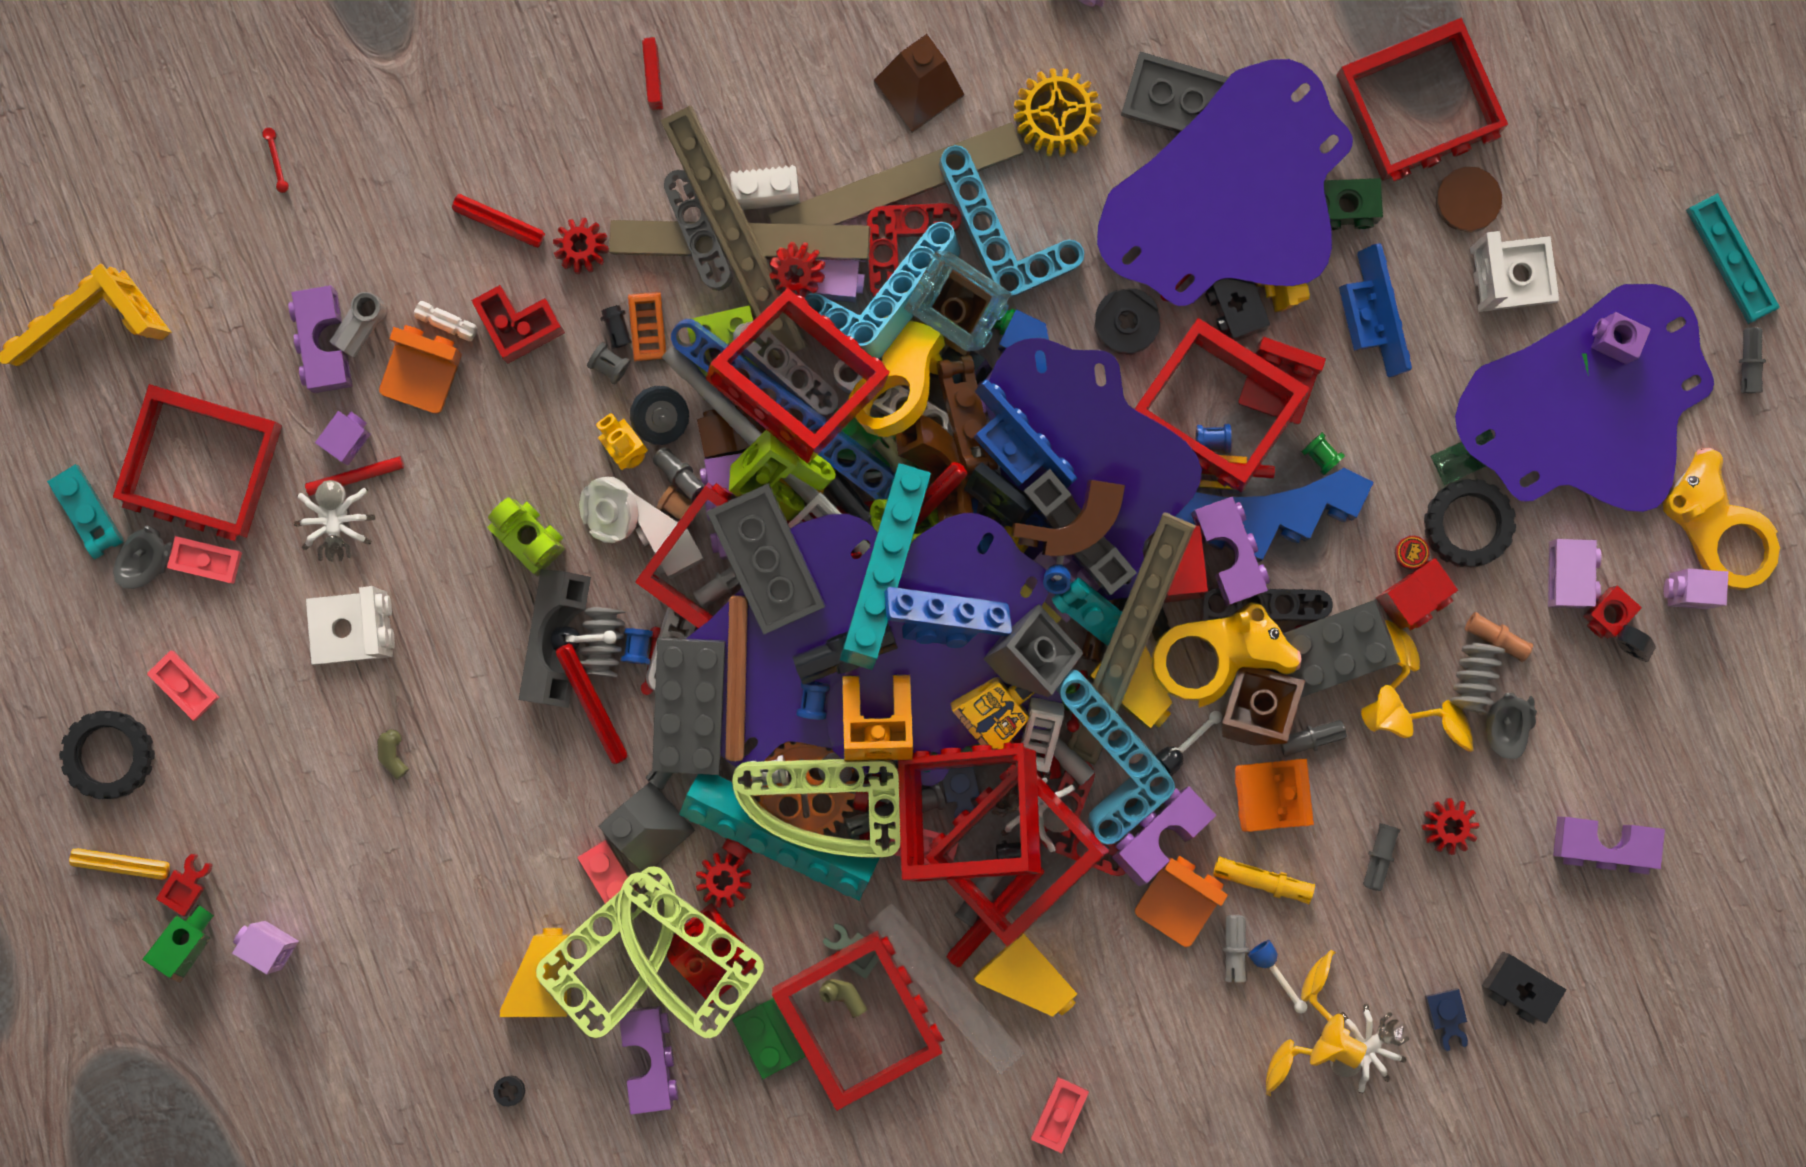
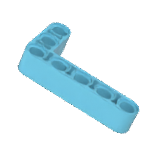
M958 145L945 149L939 163L941 173L960 211L962 220L993 290L998 296L1006 299L1013 298L1073 271L1084 260V249L1080 243L1070 239L1017 261L970 154L965 148ZM949 155H959L964 162L963 168L960 170L950 169L946 164V158ZM965 184L974 186L977 191V197L970 201L963 199L959 192L960 187ZM978 214L987 216L990 220V228L984 231L976 229L973 224V217ZM997 244L1003 249L1004 255L1001 260L993 261L987 256L986 250L989 245ZM1067 247L1074 250L1076 253L1074 264L1062 262L1060 259L1062 248ZM1033 261H1041L1045 264L1047 272L1044 277L1038 278L1032 275L1030 264ZM1004 274L1014 276L1017 281L1016 289L1013 291L1004 290L1000 285V277Z
M946 222L932 224L861 315L844 308L820 294L809 293L805 299L809 306L820 315L828 317L842 333L854 338L865 352L872 357L880 359L921 307L942 265H953L958 259L961 248L955 231Z
M1071 669L1056 689L1064 704L1130 776L1129 779L1094 807L1088 817V823L1097 839L1103 844H1114L1170 798L1174 792L1175 784L1165 766L1079 671ZM1070 684H1080L1079 689L1075 693H1065L1066 688ZM1101 707L1098 715L1087 717V713L1091 708ZM1113 731H1122L1118 739L1108 740L1109 735ZM1143 754L1139 762L1129 763L1133 755ZM1163 777L1159 785L1150 786L1154 778ZM1138 799L1133 807H1124L1128 800ZM1105 820L1113 821L1110 827L1099 829L1100 824Z

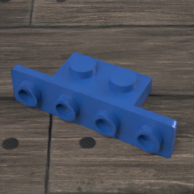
M1378 243L1357 253L1364 281L1345 284L1339 287L1354 351L1380 347L1386 374L1388 377H1395L1410 371L1412 365L1402 329V321L1396 305L1394 289L1387 268V260L1382 244Z
M985 379L975 390V393L996 417L973 438L1018 487L1042 466L1046 471L1050 469L1067 489L1077 479L1073 474V467L1067 460L1059 458L1052 451L1051 444L1044 435L1036 433L1030 427L1026 415L1018 408L1014 409L1009 404L1004 391L998 385L991 384Z
M888 587L884 591L887 619L905 623L902 626L903 639L916 640L919 644L938 643L946 644L950 648H961L978 633L1008 636L1012 632L1010 610L1007 603L896 587Z

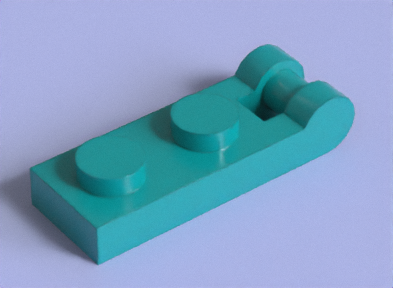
M75 464L47 481L93 559L96 560L104 555V550L111 546L117 547L124 542L123 537L79 465ZM103 528L105 535L96 539L93 533Z
M1081 578L1071 582L1070 588L1065 593L1056 594L1052 597L1053 604L1061 613L1068 614L1105 645H1109L1122 611Z

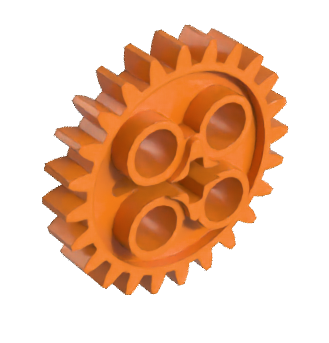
M788 741L784 743L785 748L780 749L777 747L774 750L775 754L772 757L769 755L765 761L777 760V757L780 755L784 756L785 761L800 759L822 760L829 753L835 752L833 750L828 751L826 747L796 742V744L792 745ZM810 770L806 773V780L810 784L820 785L824 782L823 779H814L810 774ZM849 780L845 784H854L856 781ZM777 783V784H776V785H778V786H786V785H783L782 783ZM850 792L808 793L809 818L803 816L802 794L753 795L759 796L761 801L758 803L780 820L795 827L824 835L826 827L833 833L837 832L833 822L837 820L844 824L845 818L841 813L843 811L853 812L854 810L846 804L847 800L855 798V794ZM818 794H826L832 801V806L826 813H819L813 807V800ZM786 797H792L798 802V811L793 816H786L780 810V803Z

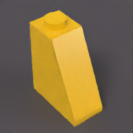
M1145 646L1121 706L1147 729H1150L1153 725L1159 728L1171 715V712L1167 709L1172 704V701L1161 684L1154 679L1152 658ZM1101 662L1088 676V678L1091 679L1093 682L1097 675Z
M543 928V934L533 936L502 1004L500 1017H568V1014L539 983L536 977V969L540 961L570 935L563 934V928ZM570 942V943L568 944V946H567V953L569 954L570 957H571V942ZM561 951L555 954L560 960L554 966H550L548 963L543 966L545 973L542 976L545 980L553 978L555 981L558 980L557 972L563 965H566L567 970L571 969V964L564 959ZM571 988L567 989L564 993V1001L570 1007Z
M1024 933L1014 943L1000 951L973 976L978 984L1052 1017L1057 1012L1061 1016L1064 1015L1076 1004L1073 999L1077 995L1075 990Z

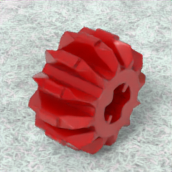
M582 218L580 225L577 227L574 220L570 219L568 220L570 230L567 231L564 227L557 229L564 238L553 239L554 246L560 248L554 252V256L556 259L564 258L562 267L566 270L574 264L575 274H580L582 265H585L588 272L591 273L594 271L591 264L593 261L599 265L604 263V260L598 253L606 254L609 252L608 246L601 244L608 237L606 233H598L600 225L597 222L588 228L587 218ZM578 240L581 243L585 240L587 249L583 252L579 249V252H576L577 249L574 244Z
M790 242L787 249L780 247L776 251L778 258H772L769 263L775 269L769 274L770 279H779V283L775 286L776 290L779 291L783 287L789 288L793 293L796 291L798 295L804 298L807 296V291L815 293L819 289L817 283H822L825 279V275L820 272L826 266L825 262L815 261L820 254L819 250H814L810 254L807 252L809 248L808 243L805 242L801 245L800 249H798L795 242ZM794 265H798L797 270L800 267L802 268L803 273L801 276L797 275L798 271L795 273L792 271L791 268Z
M1446 798L1444 807L1440 802L1435 801L1432 805L1436 814L1430 811L1424 812V816L1431 820V824L1421 825L1422 830H1431L1432 832L1426 836V843H1432L1437 840L1434 850L1441 852L1446 846L1449 855H1455L1456 845L1461 851H1467L1468 845L1464 839L1472 842L1477 840L1474 834L1469 833L1470 829H1478L1480 827L1479 823L1469 822V819L1474 817L1476 812L1474 810L1464 812L1466 808V802L1459 801L1454 806L1453 799ZM1446 820L1456 821L1457 827H1453V829H1456L1454 833L1445 832L1444 826H1448L1445 823Z
M717 852L713 854L716 866H713L707 859L702 861V865L709 872H696V877L706 879V883L697 885L696 889L697 891L709 889L710 892L703 898L705 902L711 900L714 895L717 896L715 901L716 908L721 907L723 897H726L727 905L729 908L735 906L732 894L741 901L745 900L746 896L739 890V887L750 889L752 883L741 881V877L749 876L752 872L750 869L739 872L738 868L744 864L745 860L738 859L732 865L733 854L729 852L726 854L725 863H722L721 856ZM723 871L730 873L728 878H733V883L726 885L725 889L718 887L720 882H715V877L722 875Z

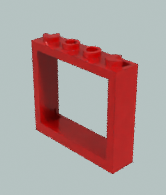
M1462 17L1344 65L1336 74L1382 181L1391 177L1394 182L1411 175V169L1422 165L1423 169L1433 167L1442 162L1440 157L1452 153L1453 157L1462 155L1472 149L1471 144L1481 140L1483 145L1501 138L1500 133L1508 126V122ZM1452 42L1487 125L1391 165L1355 81Z
M787 288L710 363L706 380L809 464L884 387L890 371L886 369L881 360L865 352L854 338L846 336L837 329L828 317L820 315L809 306L804 297L796 295ZM782 313L786 314L866 380V383L815 434L731 365Z
M1197 318L1139 401L1135 410L1162 424L1186 441L1196 453L1202 472L1208 471L1218 477L1217 481L1225 487L1227 485L1242 493L1305 401L1310 388ZM1194 344H1197L1288 402L1242 470L1149 411L1155 399Z
M149 384L113 498L123 501L122 508L141 513L142 507L154 510L153 517L172 522L173 518L177 517L186 520L184 526L204 532L205 526L218 529L216 536L232 541L236 540L237 535L247 538L282 425L269 419ZM163 404L264 434L236 524L134 494Z
M709 482L701 490L635 581L636 584L698 629L713 616L654 574V572L707 500L716 506L732 500L730 498L732 493L727 488H723L718 483H715L713 486Z
M1008 742L1003 744V749L992 750L991 745L972 746V752L961 753V748L941 749L940 755H930V751H916L912 753V759L898 760L902 880L927 882L1041 873L1035 750L1025 748L1024 743ZM1018 763L1021 858L924 865L921 771Z
M1012 764L999 776L1002 782L994 790L989 786L975 799L979 804L970 813L966 809L954 819L952 824L955 828L947 836L942 832L929 845L932 850L925 856L930 864L954 863L947 853L1018 785V767ZM1038 775V796L1089 850L1012 924L970 879L946 880L1007 947L1014 943L1109 852Z
M878 930L772 987V996L836 1111L943 1053L941 1042L945 1041L938 1025L936 1023L929 1024L925 1013L929 1012L923 998L920 994L913 995L908 986L913 981L904 965L897 966L892 957L897 953L888 936L882 938ZM875 950L927 1046L844 1090L792 995Z

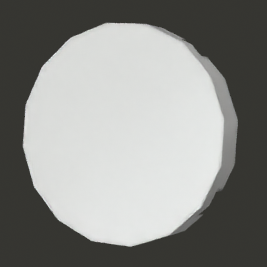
M601 477L591 481L583 489L579 501L580 516L583 523H587L591 529L589 531L591 535L604 543H615L629 537L636 528L638 509L633 493L625 483L614 477Z

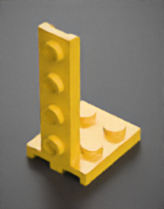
M99 264L90 272L92 275L85 277L79 282V288L70 296L65 295L59 298L53 304L54 309L47 315H42L32 320L28 324L29 329L20 337L15 336L5 342L3 345L4 350L0 352V362L2 364L11 363L13 366L23 365L103 298L112 308L119 309L125 317L122 319L123 324L133 335L138 334L146 338L163 340L172 332L126 271L122 270L119 273L116 268L109 267L106 269L103 264Z

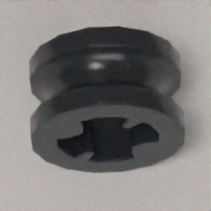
M510 1075L502 1077L496 1082L493 1094L495 1100L500 1105L509 1107L521 1102L526 1090L521 1079ZM508 1081L510 1086H517L518 1092L513 1094L516 1096L514 1100H511L509 1096L503 1097L501 1095V1090L505 1089L503 1083Z

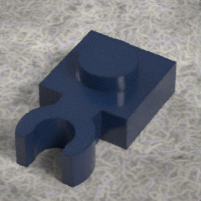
M973 766L950 768L942 782L947 803L957 802V808L954 812L955 819L963 810L968 809L972 811L976 808V806L971 804L970 798L978 797L979 791Z
M1455 988L1426 995L1425 1000L1432 1028L1435 1030L1443 1029L1440 1037L1442 1048L1445 1051H1450L1449 1039L1454 1035L1458 1036L1460 1045L1466 1047L1468 1045L1467 1036L1463 1031L1459 1030L1458 1024L1467 1022L1460 990Z

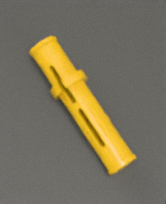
M1218 856L1213 871L1214 877L1273 893V897L1279 899L1283 896L1309 905L1314 894L1315 884L1287 877V873L1279 872V874L1221 856Z

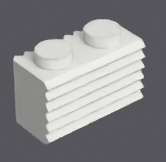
M785 165L783 169L780 166L777 169L772 167L770 170L768 168L764 170L759 168L757 171L752 169L751 172L746 169L744 173L739 170L738 173L732 171L730 174L732 190L742 210L800 203L797 171L793 165L790 168Z

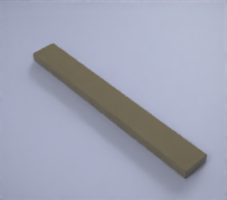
M691 105L660 121L757 318L782 294V291L776 290L777 281L770 279L769 274L772 270ZM784 313L767 328L771 334L793 353L808 346L798 324ZM771 349L776 360L781 359L778 351Z
M1012 122L950 145H958L965 148L970 154L977 172L1021 156L1024 153ZM948 147L769 214V219L772 224L840 225L869 214L875 207L892 205L945 185L946 182L941 173L939 163L943 152ZM952 154L946 158V164L950 169L960 170L963 168L964 162L959 155Z
M611 220L610 254L692 256L678 221ZM686 222V223H687V224H694V223H696V222ZM749 223L765 258H778L776 251L780 247L787 249L790 242H795L798 249L805 242L808 243L809 248L807 252L810 254L814 250H819L820 254L816 259L869 261L870 226ZM707 236L701 237L696 243L697 251L702 254L708 253L713 248V240Z
M1166 512L1161 517L1092 684L1116 713L1120 709L1196 525ZM1101 707L1091 708L1087 713V717L1098 715ZM1078 719L1079 729L1072 733L1067 746L1074 750L1083 760L1095 765L1103 746Z

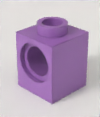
M1615 312L1605 318H1601L1597 322L1592 333L1595 339L1591 348L1624 364H1628L1640 357L1651 329ZM1614 330L1621 334L1622 344L1615 340Z
M338 411L315 443L342 463L349 465L371 433L364 429L367 423L350 411L345 416Z

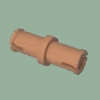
M1477 612L1473 613L1466 623L1465 631H1469L1485 640L1489 645L1505 649L1506 653L1517 658L1520 662H1524L1533 649L1532 643L1509 632V627L1504 624L1499 626Z

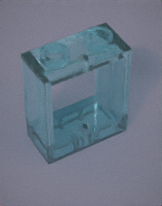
M936 251L904 309L965 351H975L984 348L989 343L993 335L991 329L996 320H1000L1008 310L1009 303L1007 301L1012 293L950 251ZM952 270H955L992 295L990 302L971 334L932 308Z

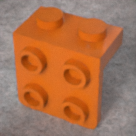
M405 325L403 330L393 327L389 339L395 346L379 387L380 394L413 407L439 414L444 407L462 353L457 348H454L455 342L444 337L436 336L435 340L422 337L424 332L415 327Z
M1307 758L1236 766L1235 786L1237 788L1239 806L1238 817L1243 832L1314 825Z
M1179 856L1177 860L1167 857L1170 861L1156 874L1136 905L1134 912L1136 916L1180 945L1189 947L1196 939L1217 905L1222 906L1228 894L1221 890L1224 884L1207 874L1203 879L1193 871L1196 866L1183 857Z

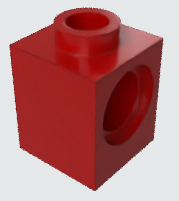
M1616 585L1609 587L1600 597L1599 601H1596V606L1591 607L1583 617L1589 622L1587 627L1600 638L1605 636L1608 639L1616 637L1621 632L1623 626L1627 625L1642 607ZM1606 606H1611L1616 611V620L1613 623H1609L1604 618Z

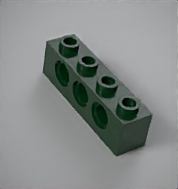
M1381 178L1324 180V194L1331 231L1341 229V225H1354L1355 229H1370L1383 218ZM1339 200H1350L1354 205V211H1343L1339 206Z

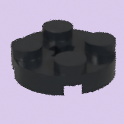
M1128 288L1109 293L1100 302L1095 313L1094 330L1099 340L1106 348L1118 354L1134 355L1145 350L1155 340L1160 329V316L1155 301L1148 294L1138 289ZM1129 313L1134 316L1133 323L1136 326L1133 329L1130 327L1126 329L1121 328L1122 322L1118 317L1120 315L1126 317Z

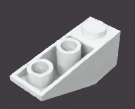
M633 493L637 502V521L640 525L635 530L644 547L650 544L656 553L678 522ZM688 529L684 531L657 568L659 575L666 573L668 578L672 579L705 561Z

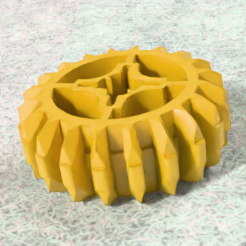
M1051 68L1049 78H1046L1042 71L1038 72V83L1029 78L1026 81L1029 90L1020 88L1018 91V95L1023 100H1015L1014 108L1020 110V112L1015 113L1013 119L1016 122H1023L1017 127V132L1019 134L1029 132L1024 138V143L1029 144L1036 140L1034 151L1039 152L1042 145L1047 147V156L1052 155L1053 148H1058L1059 156L1064 157L1067 146L1073 154L1077 153V142L1086 147L1089 143L1086 135L1094 137L1097 130L1092 125H1099L1101 122V117L1095 113L1100 112L1102 106L1099 103H1092L1098 98L1097 91L1087 93L1091 87V82L1085 81L1080 85L1081 74L1076 73L1073 79L1068 78L1069 70L1067 68L1063 69L1061 76H1057L1055 68ZM1050 90V101L1045 105L1039 106L1038 109L1031 110L1033 101L1043 92ZM1061 90L1073 94L1081 104L1078 105L1077 102L1065 100ZM1055 100L1057 107L1061 108L1060 112L1064 110L1060 124L1058 123V118H1055L1054 114L1051 115ZM1084 115V120L1079 128L1065 135V123L1076 119V116ZM1037 120L1038 123L1050 125L1055 136L1043 132L1034 121Z

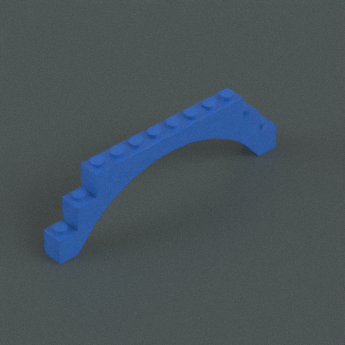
M1016 309L999 343L998 350L1004 352L1007 347L1015 342L1029 338H1045L1049 340L1046 323ZM1039 350L1035 353L1036 367L1038 372L1044 373L1047 370L1044 352ZM1342 468L1302 488L1268 496L1233 497L1235 503L1240 502L1244 509L1246 521L1242 523L1246 533H1252L1256 541L1258 552L1254 553L1259 563L1264 559L1277 529L1282 530L1281 536L1299 543L1300 539L1307 541L1311 538L1324 508L1329 510V516L1341 522H1346L1347 519L1352 521L1357 518L1374 482L1346 468ZM1196 492L1194 497L1175 517L1195 525L1191 514L1194 510L1229 497ZM1213 540L1207 543L1220 550L1224 546L1232 549L1227 542L1222 540Z

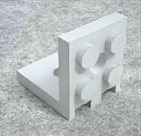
M1500 231L1487 232L1470 247V252L1474 254L1476 272L1473 275L1475 286H1478L1479 312L1551 304L1559 301L1550 236L1501 242ZM1523 265L1528 269L1529 279L1526 282H1520L1514 278V266Z
M369 586L359 587L358 594L306 599L312 665L393 657L391 649L395 647L393 629L390 628V618H388V616L392 615V604L387 591ZM342 619L348 620L352 627L351 633L345 638H339L334 631L336 623Z

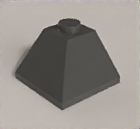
M1038 604L1011 627L1012 632L1008 636H1001L983 659L1005 683L1049 697L1055 692L1082 656L1083 651Z
M650 782L624 802L598 826L614 845L641 871L648 867H656L695 831L692 825L679 815L680 812L665 795Z

